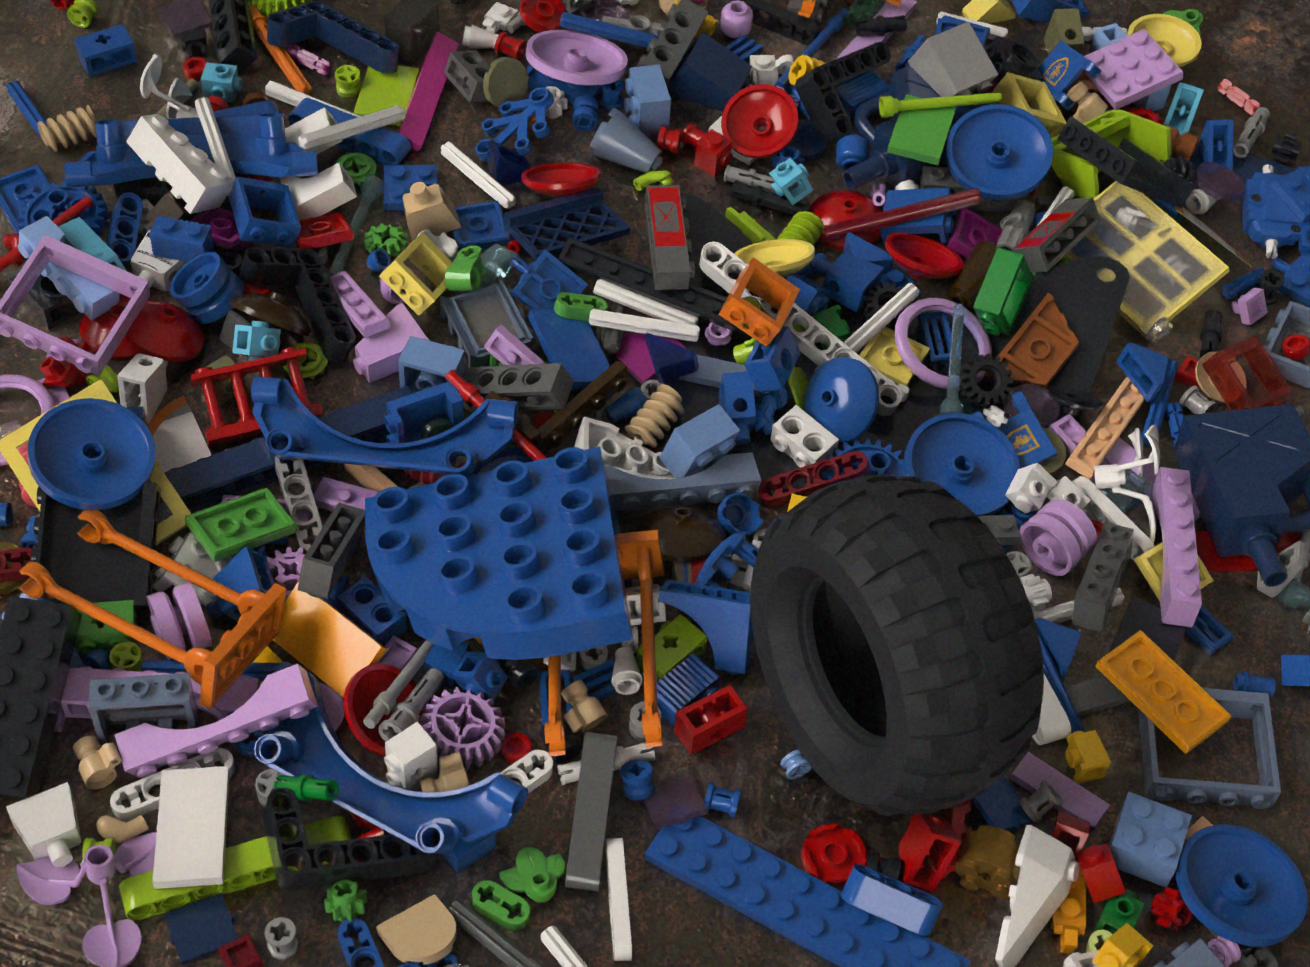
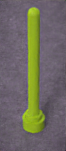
M998 92L898 100L892 96H881L879 99V112L882 118L893 117L899 111L1000 103L1003 96Z

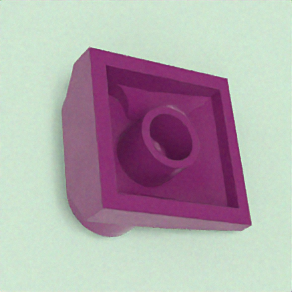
M222 208L210 209L200 212L189 221L198 222L199 224L204 223L205 226L209 224L211 226L214 246L226 250L231 248L242 250L253 243L240 240L232 211Z

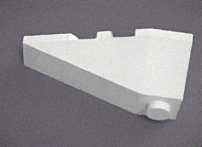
M583 417L574 447L586 450L600 446L605 466H613L632 475L652 479H676L659 458L662 452L655 453L642 446L643 441L635 437L631 440L618 432L620 428L610 423Z
M1026 825L1017 852L1015 865L1020 867L1017 886L1010 885L1008 896L1011 897L1010 911L1012 913L1011 916L1007 915L1003 919L995 958L999 967H1015L1069 894L1072 882H1076L1079 876L1080 865L1079 862H1076L1072 848L1032 825Z

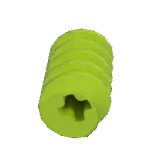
M798 212L788 223L787 227L784 228L777 240H802L814 246L820 235L823 234V227L825 225L818 216L811 212Z

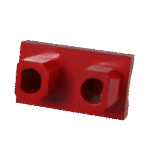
M68 336L58 338L87 352L90 350L86 342L76 344ZM47 357L39 367L46 376L42 384L47 389H52L55 385L72 388L74 384L82 385L86 381L87 373L82 372L74 364L65 360L58 361L52 357Z

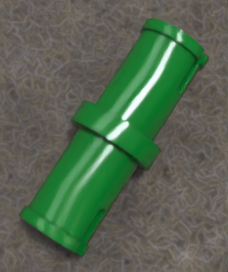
M280 774L276 779L284 782L274 781L273 790L277 788L290 789L300 801H310L312 799L334 801L336 800L335 795L339 794V784L336 780L315 779L313 775L303 774L299 777Z

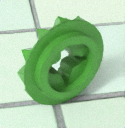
M349 153L341 156L335 163H340L352 177L353 183L359 187L362 182L370 183L371 178L376 177V163L366 154ZM353 166H355L359 173L353 172Z
M381 222L379 227L371 226L370 231L365 233L364 244L370 253L381 248L388 253L389 257H394L407 247L408 238L402 226L395 227L393 222L387 226ZM386 236H390V238H388L382 244V239H384Z

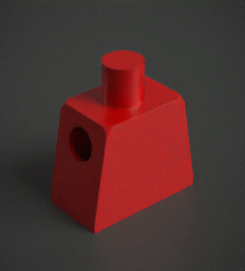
M930 813L914 814L910 818V825L899 843L903 881L906 884L934 892L958 850L961 840L947 819Z

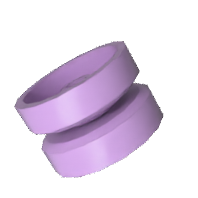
M1052 499L1046 503L1036 515L1031 517L1020 528V544L1026 555L1036 566L1054 576H1064L1070 572L1081 559L1086 557L1095 548L1098 541L1096 530L1088 516L1076 505L1063 499Z
M190 582L174 586L173 599L176 606L174 608L168 595L163 591L147 596L151 613L150 619L156 636L186 650L184 635H186L191 648L207 649L212 647L210 633L202 608ZM166 655V657H167V659H168L169 661L174 660V659H172V658H170L169 656Z

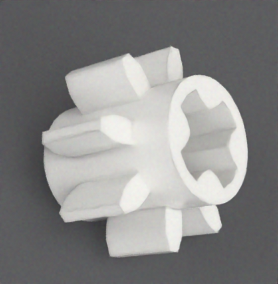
M553 86L546 87L554 96L553 104L546 110L547 117L553 119L562 116V109H567V99L564 98V91H560V89Z
M1034 574L1020 577L1032 612L1046 609L1045 603L1049 602L1052 598V591L1048 581L1044 578L1040 579V576L1035 577Z

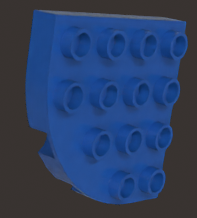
M600 446L586 450L577 447L566 448L559 451L554 457L527 463L507 461L497 466L494 470L468 476L448 474L432 484L409 489L390 487L380 491L376 496L365 498L367 554L381 593L394 614L403 609L407 611L414 632L426 640L454 651L461 642L467 639L481 638L487 658L518 660L546 658L633 640L608 475Z

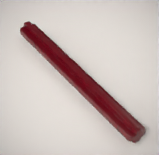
M975 188L826 225L823 227L826 241H832L846 237L848 232L856 235L977 205L982 201L979 189Z

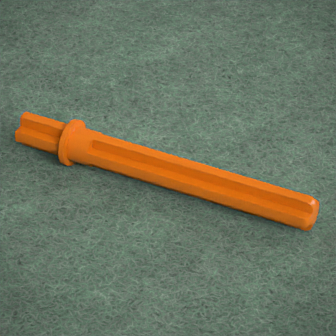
M249 5L253 32L258 35L294 89L310 96V93L313 91L311 85L286 49L280 46H273L267 42L268 19L260 14L255 5Z

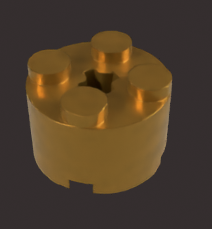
M979 825L977 831H972V827L968 828L955 863V871L961 878L960 885L972 891L982 888L990 891L999 899L1009 900L1011 898L1008 896L1010 885L1017 886L1020 867L1015 865L1020 846L1014 842L1016 836L1004 829L989 825Z

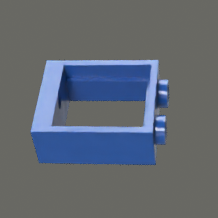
M237 176L229 194V201L240 240L293 248L301 231V225L289 186ZM250 207L275 211L278 222L253 218Z

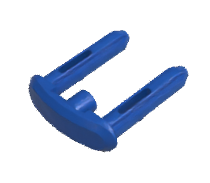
M745 533L732 534L710 554L694 584L722 588L713 581V576L717 573L729 582L739 569L736 564L729 560V557L732 554H736L754 568L759 549L746 540Z

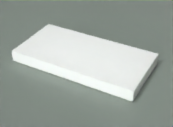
M228 766L162 770L153 870L154 889L224 884L230 778Z

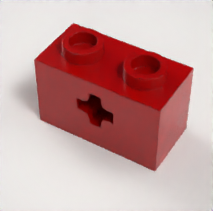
M728 685L677 711L674 732L690 755L743 729L747 707L732 686Z

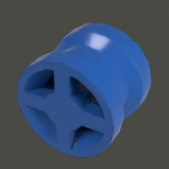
M641 759L631 760L623 764L620 775L622 781H624L622 785L624 795L632 800H642L650 797L655 790L651 764Z

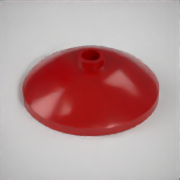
M767 84L752 85L737 92L726 104L721 118L723 135L733 141L732 149L750 158H765L782 151L793 140L799 124L797 107L790 95L776 86ZM761 126L767 127L764 131H759L758 129Z
M583 163L544 164L531 167L521 174L522 183L526 187L540 195L554 197V199L586 191L601 178L599 168Z
M837 190L818 197L811 204L808 212L818 216L826 226L882 212L883 209L880 206H876L873 203V199L862 193L851 190ZM880 229L856 234L857 237L872 245H875L882 238ZM823 232L818 241L830 248L843 251L846 237L826 241Z
M897 232L888 235L885 241L886 250L891 258L903 270L907 271L911 277L916 279L950 278L959 274L964 265L961 257L952 249L921 235Z
M120 294L119 304L114 305L111 310L92 321L85 314L82 316L79 327L82 342H86L90 347L89 351L94 355L97 353L131 298ZM123 338L110 360H131L136 354L144 353L134 348Z
M156 300L146 301L124 336L140 352L169 362H183L195 358L201 352L205 342L204 333L200 325L189 313L170 303Z
M377 663L362 668L351 677L344 693V712L348 725L359 742L370 751L385 757V741L379 735L378 728L384 720L390 718L391 712L388 715H383L374 728L366 727L363 720L372 710L373 702L381 692H386L402 670L392 665ZM413 679L410 680L397 697L396 704L404 702L417 684ZM423 709L419 713V719L423 714Z

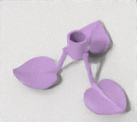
M157 832L144 834L125 841L117 848L115 854H112L111 849L105 845L90 847L85 852V861L80 863V871L74 860L64 867H54L50 856L28 863L17 864V874L23 890L31 899L40 904L55 905L66 901L70 897L71 887H79L85 873H87V877L91 882L100 885L107 925L92 927L84 936L82 943L86 958L97 966L126 967L133 962L139 953L142 943L139 927L129 919L113 923L107 883L114 876L115 868L120 873L129 871L130 876L154 870Z

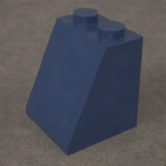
M702 32L685 54L668 83L667 89L670 96L723 112L728 101L740 89L742 90L747 86L751 79L748 74L752 66Z

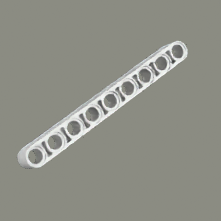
M714 241L704 245L699 262L700 269L728 293H730L736 282L728 274L732 272L740 274L747 265L724 245ZM715 255L719 258V261L711 262L706 257ZM747 288L744 289L741 295L742 298L754 296L749 293L750 290ZM754 297L760 302L764 313L774 319L776 314L771 311L774 307L760 297ZM793 303L782 327H789L799 350L819 367L827 361L838 357L853 358L864 363L873 372L878 384L879 406L877 414L881 416L892 415L902 399V393L898 386L798 305ZM801 325L806 331L802 333L797 332L793 329V326ZM821 342L825 344L827 350L817 349L815 343ZM881 396H889L893 400V404L884 403L881 400Z

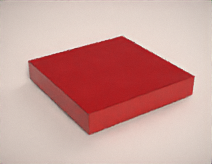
M341 212L299 220L301 231L295 242L299 249H313L354 240L353 230Z

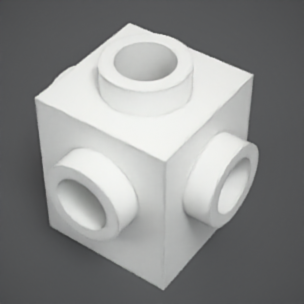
M1064 476L1057 481L1055 486L1051 487L1042 505L1044 506L1052 499H1063L1073 503L1086 514L1087 510L1084 507L1091 500L1086 496L1087 492L1080 484L1072 483Z

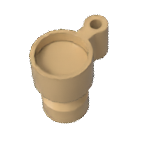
M1083 81L1077 83L1067 93L1072 102L1078 103L1077 111L1073 117L1081 123L1104 113L1108 107L1098 94L1088 92V87Z
M582 680L573 682L561 692L566 703L572 705V709L563 717L573 733L579 730L582 733L589 731L608 717L596 697H589L587 695L588 689Z
M85 736L75 742L73 750L77 759L80 760L79 772L85 786L88 789L95 790L111 784L117 776L115 766L122 761L114 743H106L101 747L96 736Z
M459 752L439 758L440 774L437 779L427 778L419 781L422 792H444L470 786Z

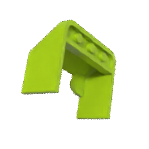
M1110 110L1083 123L1116 147H1119L1125 138L1159 161H1166L1171 156L1170 127L1124 110ZM1059 135L1052 138L1053 157L1051 166L1063 187L1068 186L1069 189H1073L1075 192L1074 196L1080 198L1093 197L1094 199L1099 195L1098 172L1102 170L1057 139Z

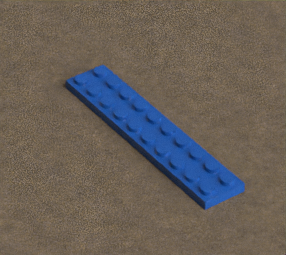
M676 804L645 852L644 860L839 967H969L971 963L970 960L925 936L916 934L847 903L842 899V892L679 804Z

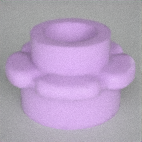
M712 322L705 329V337L708 338V342L712 345H726L731 340L732 330Z

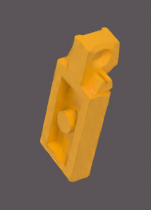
M1081 867L1077 881L1072 882L1069 894L1050 918V929H1053V934H1060V953L1073 954L1075 948L1078 947V937H1084L1086 881Z

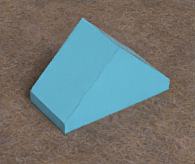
M1179 82L1164 126L1168 125L1179 129V134L1181 135L1189 132L1204 89Z

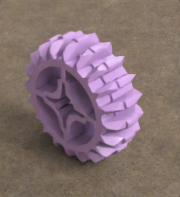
M456 687L453 694L444 690L441 698L434 695L431 699V704H426L423 714L419 719L421 727L437 745V757L441 758L459 752L466 771L470 768L471 763L480 768L483 765V760L490 762L494 753H498L501 749V741L505 737V720L501 717L500 707H494L493 698L484 700L483 691L476 696L472 694L470 688L466 693H461L458 687ZM464 722L463 733L459 735L461 724Z

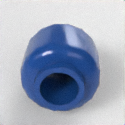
M854 133L840 138L836 145L837 165L845 171L869 159L870 145L868 141Z

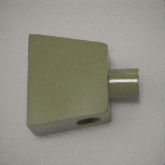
M1079 8L1054 9L1044 36L1048 55L1060 41L1081 54L1084 46V37Z

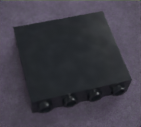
M1070 116L1057 138L1120 184L1177 207H1183L1195 187V184L1130 140L1124 138L1119 147H1116L1072 116Z
M144 482L143 490L133 499L113 508L99 510L106 516L116 531L156 551L161 488L157 483ZM38 486L37 504H41L40 516H36L34 519V534L38 535L37 547H32L31 562L39 563L45 567L59 586L92 603L133 600V605L136 609L150 610L147 596L152 594L155 564L113 543L105 545L99 542H86L77 533L86 524H90L94 529L95 527L90 522L78 518L84 509H77L62 504L47 495Z

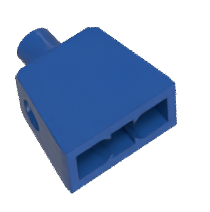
M842 254L833 264L820 258L814 268L815 274L825 278L823 287L831 291L829 297L854 312H858L865 304L869 291L873 290L874 286L880 285L884 271L882 266L847 254Z
M748 371L723 373L718 394L719 404L740 429L734 442L737 445L747 444L751 441L750 432L753 431L756 420L753 382Z
M247 546L213 577V580L239 593H243L246 590H258L266 593L275 584L267 558ZM218 596L206 605L208 613L214 619H219L225 614L238 621L241 616L238 606Z

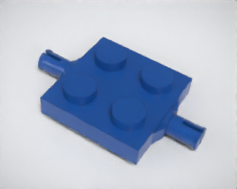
M546 249L531 264L526 263L517 254L509 263L522 273L519 283L510 294L529 309H554L559 293L581 294L588 285Z
M1303 252L1291 264L1276 257L1271 267L1284 273L1285 280L1284 285L1278 291L1310 308V253Z

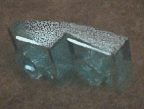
M497 243L487 249L481 255L483 266H486L488 269V275L480 284L479 289L492 285L498 275L504 278L512 267L509 264L517 253Z

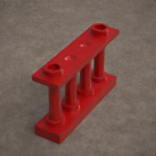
M290 347L282 350L281 354L217 369H213L211 366L202 367L195 370V374L190 375L192 387L202 385L212 423L209 426L210 429L205 430L208 447L263 435L255 416L252 415L242 375L259 372L260 377L273 378L271 369L288 365L293 388L302 403L317 418L323 416L321 404L313 405V402L308 399L299 362L306 361V348L298 350V347ZM230 378L241 418L238 419V423L227 425V422H223L213 382Z

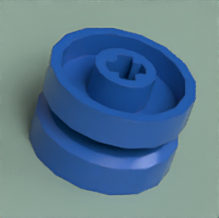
M216 252L199 254L189 260L180 268L170 285L171 295L183 307H186L187 312L201 324L215 322L225 316L228 311L234 308L229 305L230 299L242 295L244 290L241 279L231 269H228V265Z

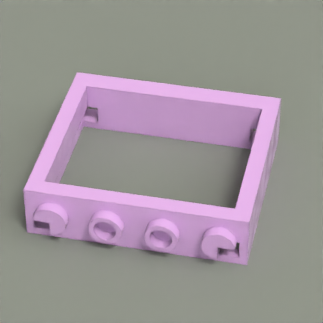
M44 234L0 300V334L5 337L12 336L17 338L29 348H39L48 352L52 358L58 361L65 360L70 362L82 372H92L100 376L150 297L149 281ZM48 262L131 298L95 355L12 318Z

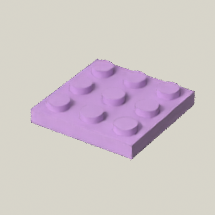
M1145 29L1084 56L1102 70L1097 78L1092 77L1085 70L1084 73L1115 110L1183 79V71Z

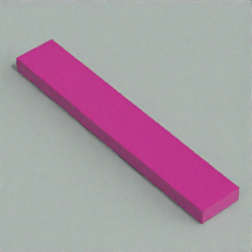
M438 31L433 36L405 111V118L402 120L398 133L405 136L411 143V148L419 151L423 145L447 78L444 70L450 52H456L459 43Z

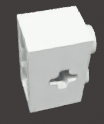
M418 722L385 742L386 756L384 761L388 770L385 775L390 784L407 790L417 791L421 788L419 781L427 778L436 779L438 777L437 745Z

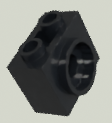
M996 36L993 42L986 48V53L999 74L994 79L996 86L1007 72L1042 81L1043 78L1037 67L1039 59L1028 45Z
M41 274L25 297L26 303L48 329L80 313L75 308L73 302L66 295H62L47 276L44 277Z

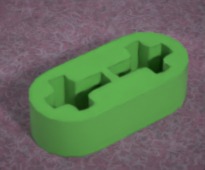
M562 292L556 298L554 311L563 318L589 321L592 309L606 311L608 305L602 298L597 296Z
M490 880L481 881L474 886L472 890V905L479 914L512 932L523 930L528 926L530 906L526 900ZM493 894V901L488 899L485 903L481 902V895ZM521 910V917L509 918V911Z

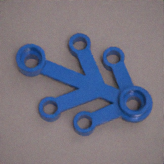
M539 87L529 94L528 99L515 102L507 101L501 104L499 110L503 117L486 119L481 127L487 136L495 135L499 128H506L494 140L483 139L477 143L475 151L479 159L486 163L496 160L498 149L516 132L517 140L514 146L518 154L526 155L530 153L532 145L528 139L529 119L536 113V122L532 126L536 137L543 138L549 134L550 128L546 122V110L554 102L552 92L544 87ZM518 110H524L522 113L516 114Z

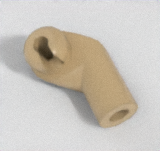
M105 815L100 817L96 824L100 836L103 838H114L117 843H124L149 829L142 815L127 823Z

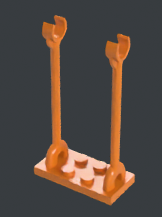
M84 510L78 516L80 520H86L95 527L94 529L90 524H86L77 533L83 540L89 543L99 542L105 545L113 543L238 606L241 616L237 625L231 631L227 630L223 634L219 645L213 651L204 648H192L186 651L59 586L49 571L39 563L28 562L19 571L21 575L31 577L19 587L27 596L34 599L42 597L47 600L56 598L67 605H73L77 610L184 664V668L187 673H190V677L201 685L200 704L210 710L281 631L286 593L285 587L275 583L266 593L258 590H246L243 593H239L121 534L112 527L106 516L99 510Z
M658 530L617 534L624 580L638 578L640 580L645 713L642 714L643 735L646 738V748L662 746V730L657 705L652 584L653 577L665 576ZM561 655L548 657L549 722H545V743H549V756L565 755L566 752L563 722L561 721Z

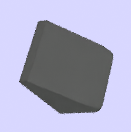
M231 309L227 313L220 334V340L233 349L235 324L249 326L251 323Z

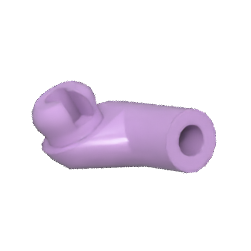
M872 184L870 197L876 206H884L886 199L885 184Z

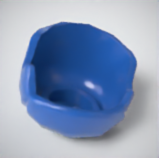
M737 492L725 496L718 507V521L729 535L734 533H745L746 536L757 533L764 523V519L760 517L761 506L747 494Z

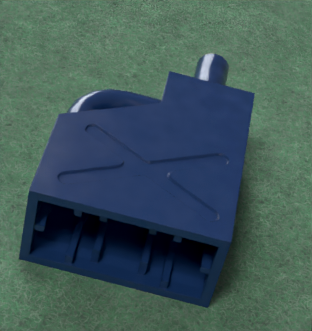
M910 65L892 73L890 89L867 100L855 112V128L872 146V152L869 159L843 171V181L851 190L877 178L886 180L894 188L906 180H912L915 184L919 185L923 166L948 168L946 161L947 140L939 165L887 153L900 111L898 114H894L893 117H887V121L876 126V128L869 121L870 116L879 112V99L881 96H892L898 100H904L906 94L920 98L941 97ZM978 91L972 92V94H984V93H985V92L978 93ZM991 104L956 106L949 133L954 124L963 115L978 107Z
M1293 404L1184 416L1172 456L1178 469L1188 470L1190 473L1191 493L1194 496L1202 521L1219 557L1237 555L1252 557L1266 586L1274 587L1282 584L1288 578V574L1276 551L1281 535L1283 533L1300 532L1310 529V435ZM1304 494L1309 504V510L1305 513L1289 515L1288 505Z

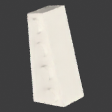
M159 114L141 116L126 141L146 165L156 168L155 175L160 181H166L173 187L170 192L176 199L181 197L187 203L184 208L190 214L219 208L235 183L228 176V172L209 160L208 155L204 151L194 147L188 141L186 135L172 128L165 117Z

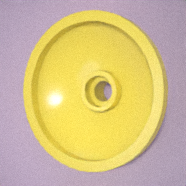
M1166 14L1142 16L1130 25L1127 36L1145 29L1178 67L1193 62L1198 57L1202 46L1200 35L1192 25L1180 18Z
M778 239L748 245L739 249L734 254L746 264L754 257L784 278L788 277L789 274L797 273L807 266L815 257V248L811 243L802 240Z

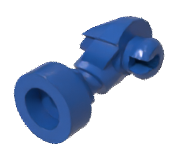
M786 383L782 389L777 391L767 390L760 392L761 402L755 406L756 420L754 429L756 432L762 428L766 435L772 433L773 424L776 423L773 420L775 410L782 408L790 400L791 392Z

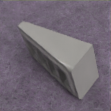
M1298 541L1278 553L1288 574L1285 582L1278 586L1268 587L1258 571L1257 590L1271 598L1276 597L1303 568L1305 543Z

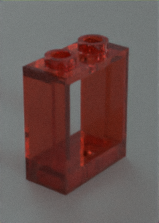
M1257 335L1215 353L1202 364L1230 411L1282 405L1285 403L1283 398L1292 392ZM1244 357L1268 394L1254 402L1230 366L1231 363Z

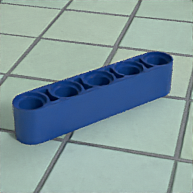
M304 98L290 113L288 121L290 125H293L324 107L338 124L358 117L316 100ZM384 127L342 139V142L334 145L351 153L366 154L381 165H399L411 150V143L405 136Z

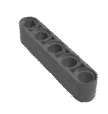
M585 732L566 872V888L599 890L617 735Z

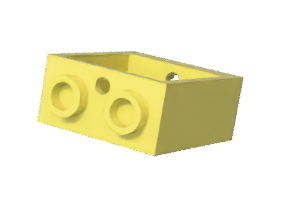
M1007 72L993 90L994 93L998 92L1003 96L999 104L1015 106L1035 116L1045 126L1051 139L1058 136L1066 125V121L1045 82Z
M422 232L379 277L419 316L447 288L445 272L452 264V261ZM407 258L436 286L433 291L403 263Z

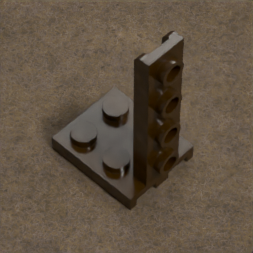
M616 361L568 402L564 409H560L538 429L534 427L532 420L524 413L521 415L518 413L515 428L546 456V453L552 448L558 447L571 431L580 428L583 417H589L594 411L602 409L609 398L615 393L621 392L630 381L627 365L621 361ZM491 391L487 396L484 397L485 400L496 399L510 401L505 396L501 398L494 391ZM513 441L511 442L512 445L518 447Z

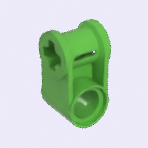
M473 245L461 249L450 267L447 268L445 284L449 291H477L480 284L488 275V269L482 263V250L479 246Z

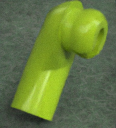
M660 170L650 171L634 179L633 184L637 191H641L657 182L660 185H672L674 180L670 176L672 174L669 171Z

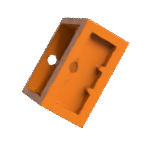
M753 257L739 274L718 315L767 347L781 330L800 289ZM745 288L778 309L774 319L741 297Z

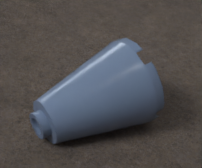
M613 108L608 113L612 118L609 122L603 121L591 141L590 147L592 149L588 153L644 173L652 170L657 171L664 159L660 157L662 151L620 110Z

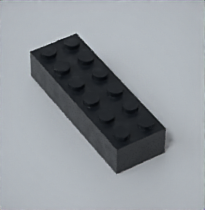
M9 596L0 629V799L21 801L39 794L82 619V614L73 605Z

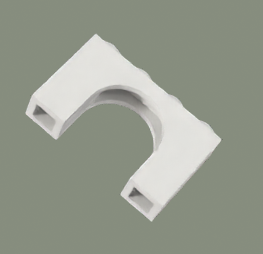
M324 107L285 128L286 142H294L298 145V138L301 135L336 125L338 122ZM343 140L335 141L307 151H316L317 155L327 150L328 148L342 142ZM340 163L309 178H302V176L279 177L282 184L289 186L299 220L322 216L357 197L353 179Z

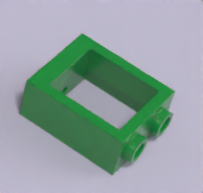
M997 248L973 306L978 319L984 326V330L989 334L999 336L1000 333L1010 335L1033 278L1023 254Z

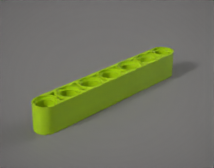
M333 816L304 825L308 845L352 839L347 821L343 816ZM267 836L225 848L224 884L154 889L153 870L126 878L119 884V890L127 919L132 921L146 919L182 908L219 893L225 895L276 879ZM281 837L283 840L293 841L289 837ZM294 866L287 867L289 870L292 871H300L298 868Z

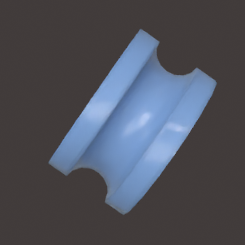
M799 749L787 754L780 762L782 768L787 770L786 775L789 779L799 778L812 768Z

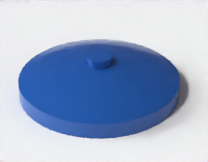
M1004 104L981 106L963 115L952 127L946 146V161L954 179L966 190L978 188L982 198L991 200H1010L1032 192L1046 178L1053 157L1051 137L1045 126L1031 113L1021 108Z
M87 398L60 404L49 410L39 419L29 437L28 465L34 480L54 500L77 509L103 510L128 502L143 490L144 482H149L154 469L155 444L150 430L135 413L111 401Z
M948 413L930 418L914 431L905 449L903 467L905 476H915L922 482L932 481L964 503L977 516H985L998 513L1009 503L1010 500L1005 494L1018 469H1020V462L1010 440L993 424L969 414Z
M1223 824L1209 826L1197 831L1183 846L1175 871L1179 892L1194 916L1217 935L1246 946H1270L1287 939L1303 921L1307 911L1308 895L1302 875L1292 859L1270 839L1244 827Z

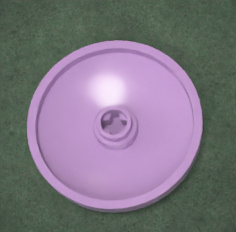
M549 30L533 35L527 42L526 59L530 65L539 72L557 80L581 85H604L618 81L626 73L628 58L625 52L616 44L599 36L573 30Z

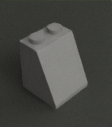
M969 21L927 38L908 60L909 65L941 97L972 95L974 91L982 93L992 86L991 82L999 75Z

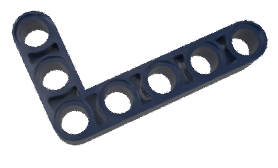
M308 2L268 16L267 42L273 46L283 47L308 38L317 37L379 72L395 73L398 69L400 46L397 42L324 3Z

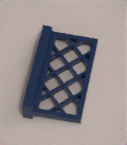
M598 187L505 212L504 236L509 241L516 239L535 260L545 249L553 256L560 255L566 242L558 241L559 238L568 240L570 237L588 245H595L630 235V227L603 201V192ZM587 221L600 224V226L590 225L586 223ZM605 225L613 226V227H617V228H615V229L605 228ZM564 228L573 229V230H577V232L574 233V232L564 231L563 229H564ZM582 231L593 233L594 235H584L582 234ZM542 234V235L552 236V237H554V238H553V239L543 238V237H540V235ZM535 245L545 246L548 248L538 250L535 247Z

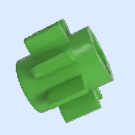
M341 880L336 882L332 888L326 889L328 898L324 899L326 913L333 912L334 921L339 920L343 922L348 919L351 922L359 914L365 913L364 904L367 903L366 890H358L357 881Z

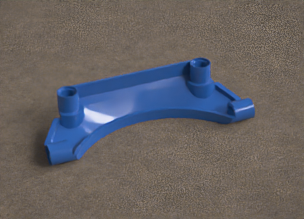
M265 113L261 115L215 117L234 174L272 177L318 175L316 151L305 152L296 143L286 142L284 114ZM199 117L167 119L168 124L172 128L186 135L188 141L194 147L204 151L208 155V159L215 164ZM101 120L95 122L97 151H89L78 162H65L66 186L111 185L157 177L155 175L156 168L146 165L126 142L139 120Z
M255 376L251 387V398L254 402L253 414L266 438V446L269 451L281 460L293 458L468 476L475 469L476 459L480 462H488L513 441L518 419V402L486 399L468 418L438 435L408 443H374L347 436L320 421L305 407L287 379ZM288 438V445L282 450H277L276 446L279 440ZM466 456L467 461L463 467H453V461L456 457Z
M283 661L276 667L273 673L293 666V664ZM308 673V677L318 707L310 709V713L304 717L297 719L289 717L279 721V725L267 730V734L261 736L254 747L255 756L261 763L286 776L299 777L303 774L313 775L315 779L336 780L339 784V794L335 795L336 800L333 802L427 853L447 854L452 851L459 838L467 843H473L510 827L517 813L523 807L528 795V789L525 786L498 772L473 785L444 792L411 791L383 781L365 769L346 750L328 718L319 682L310 673ZM277 743L278 752L275 755V757H273L272 749L274 745ZM438 830L440 842L437 846H434L432 837L434 832Z

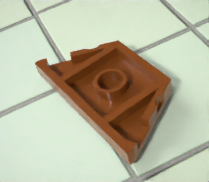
M1048 293L998 355L1001 358L999 362L1001 364L1003 362L1008 364L1005 369L1006 371H1012L1009 379H1013V384L1045 389L1078 348L1079 341L1073 331L1069 329L1063 313H1060L1053 296ZM986 371L984 378L994 381L993 376Z

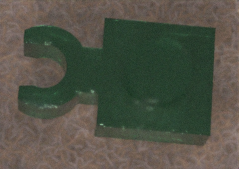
M855 0L850 6L851 11L845 14L846 25H850L851 22L858 19H872L884 6V1Z

